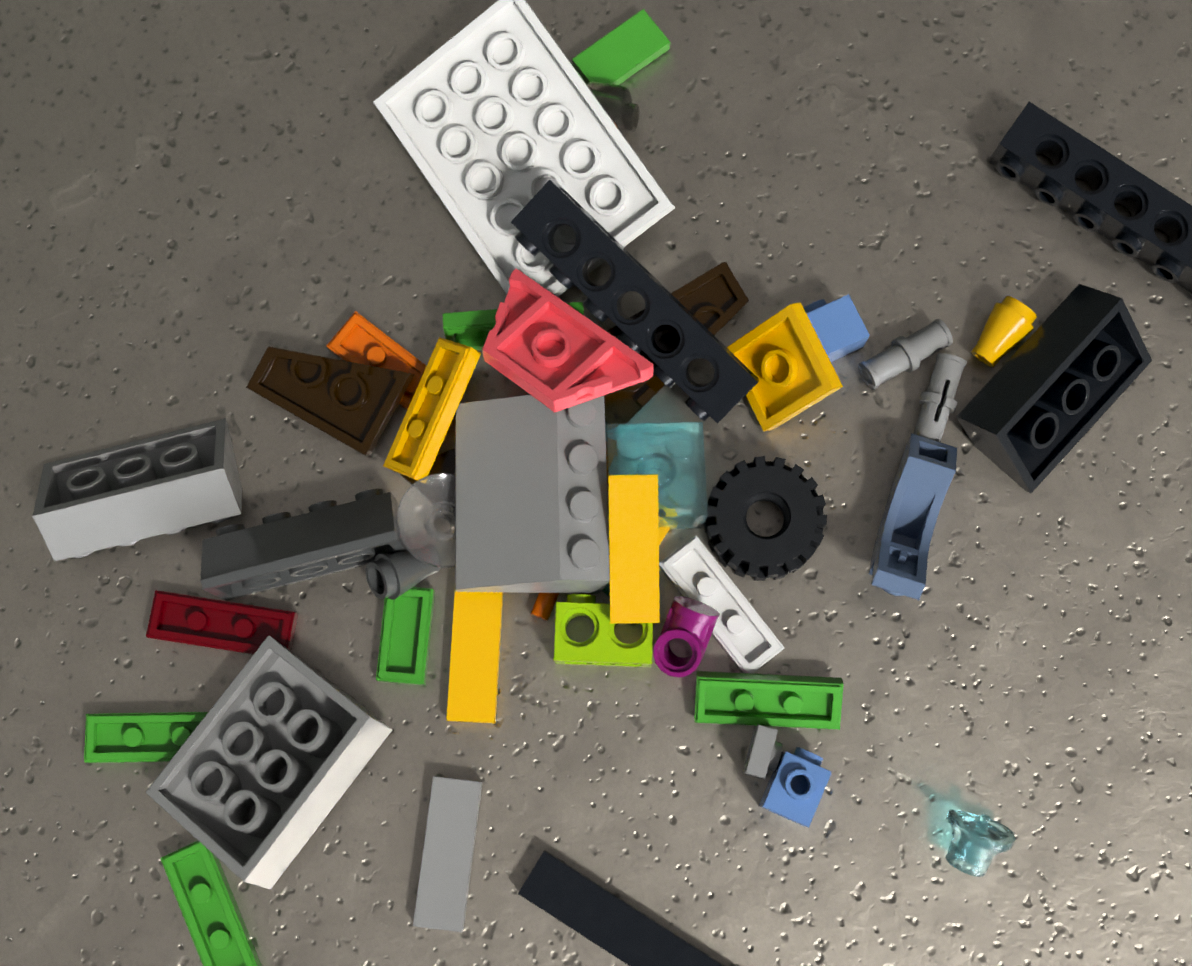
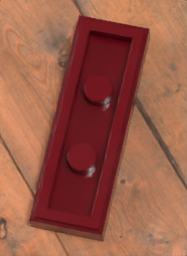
M155 590L146 638L254 655L270 635L291 651L298 613Z

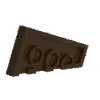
M726 261L671 293L714 336L749 302ZM645 309L636 313L630 318H639L644 313ZM616 325L607 332L618 339L617 335L622 330ZM661 325L657 328L654 336L656 345L664 351L675 350L680 343L678 331L671 325ZM643 351L639 353L641 356H643L651 363H653V366L656 364ZM655 374L647 381L604 395L605 424L613 437L665 386Z

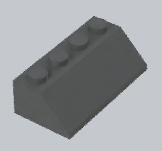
M370 489L357 493L355 495L356 501L337 505L335 500L323 501L309 506V513L291 517L290 512L268 515L262 518V525L246 529L244 524L221 527L216 530L217 536L203 539L200 578L202 590L227 601L364 566L374 561L377 554L407 551L409 549L397 500L391 492L383 494L382 489Z

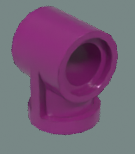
M684 596L674 597L660 636L654 644V660L662 672L673 677H684L697 669L706 653L707 645L719 617L718 611L692 598ZM675 638L684 639L690 644L693 652L692 655L684 658L678 657L671 651L669 641Z

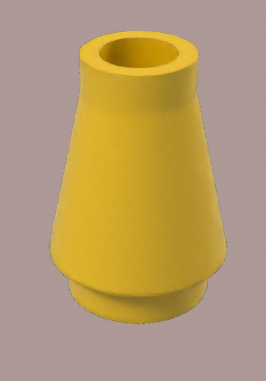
M1006 296L1001 303L996 302L977 344L971 351L972 355L987 366L994 368L1001 358L1034 330L1032 323L1037 318V315L1024 303L1011 296Z

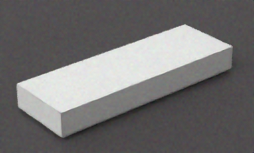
M696 535L659 563V568L681 596L703 602L718 611L719 617L712 636L741 673L753 674L785 649Z

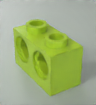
M569 594L567 595V602H556L555 664L651 667L653 623H639L642 628L640 639L632 644L622 643L614 634L617 623L610 624V604L596 603V596ZM585 617L593 623L594 632L588 640L575 642L568 637L566 629L569 622L574 618Z

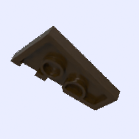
M268 346L246 388L361 454L371 456L415 374Z

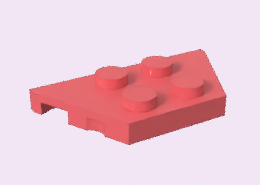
M517 268L511 272L509 278L510 288L505 301L499 304L495 314L496 324L489 331L482 349L484 361L553 412H558L647 381L654 375L653 363Z

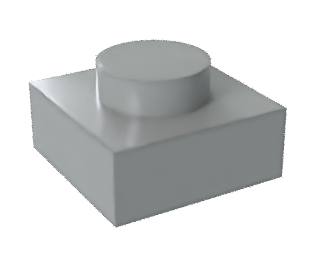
M762 725L754 727L742 771L743 774L765 779L767 770L776 771L783 743L775 741L778 730Z

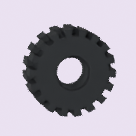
M765 456L755 457L753 462L746 463L743 460L735 464L734 469L730 472L726 471L719 478L718 483L710 493L705 509L704 530L709 538L708 545L712 552L715 551L720 557L718 561L725 568L729 565L736 570L734 574L743 578L745 575L754 577L755 581H765L766 578L777 580L784 578L791 572H796L812 557L824 537L822 533L827 525V515L823 513V508L826 505L824 496H818L815 490L818 484L812 477L807 480L802 475L803 468L797 464L793 468L784 465L786 459L775 457L772 462L765 461ZM762 500L775 503L783 513L784 522L781 530L772 536L766 537L755 534L749 528L746 520L747 511L752 504Z

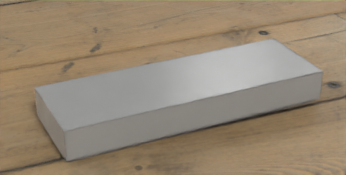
M433 776L413 926L455 932L464 931L483 782Z

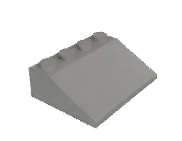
M531 395L460 403L455 413V592L599 594L610 581L604 396L558 412H553Z
M269 635L145 793L242 881L271 890L392 729Z

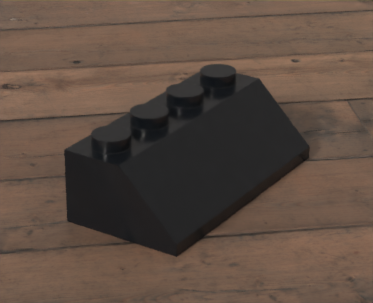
M1079 284L956 416L973 445L1029 493H1032L1152 362L1123 299Z

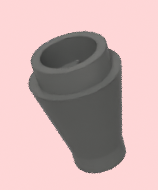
M431 546L415 550L377 554L374 561L369 562L366 566V579L376 597L379 599L388 597L394 600L428 576L438 573L440 570V560L437 552Z

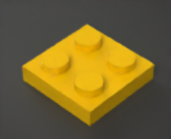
M801 303L788 305L727 347L759 378L758 383L746 394V397L763 432L774 430L843 387Z

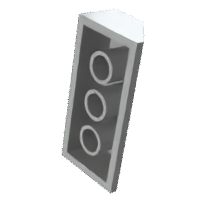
M226 418L44 464L33 518L54 561L70 557L82 558L94 551L118 545L129 546L141 539L161 534L172 535L189 527L208 522L220 523L230 519L232 516L240 515L242 509V486Z

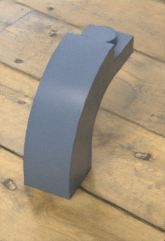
M911 433L896 472L877 533L869 574L872 575L871 585L882 588L891 595L920 599L926 585L928 553L934 527L956 472L957 447Z

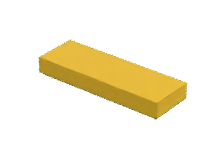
M439 337L383 467L425 484L481 352L472 347Z
M658 474L608 475L610 624L660 623Z
M455 592L446 721L496 724L504 592Z

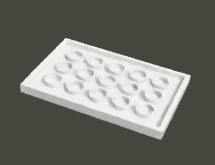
M498 0L373 101L506 294L510 288L509 278L511 272L516 268L557 297L568 290L550 273L549 269L553 263L541 251L534 256L517 241L515 235L519 230L511 223L516 215L549 180L556 181L623 247L675 209L672 202L526 0ZM562 225L555 231L553 240L556 248L565 253L574 247L576 233L571 226ZM602 258L592 260L588 265L587 275L606 260Z

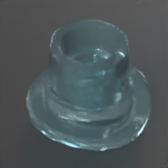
M951 809L947 815L948 822L954 829L946 860L953 867L966 874L977 877L985 876L994 856L998 852L1009 851L1016 840L1014 832L1007 826L991 820L986 814L979 816Z

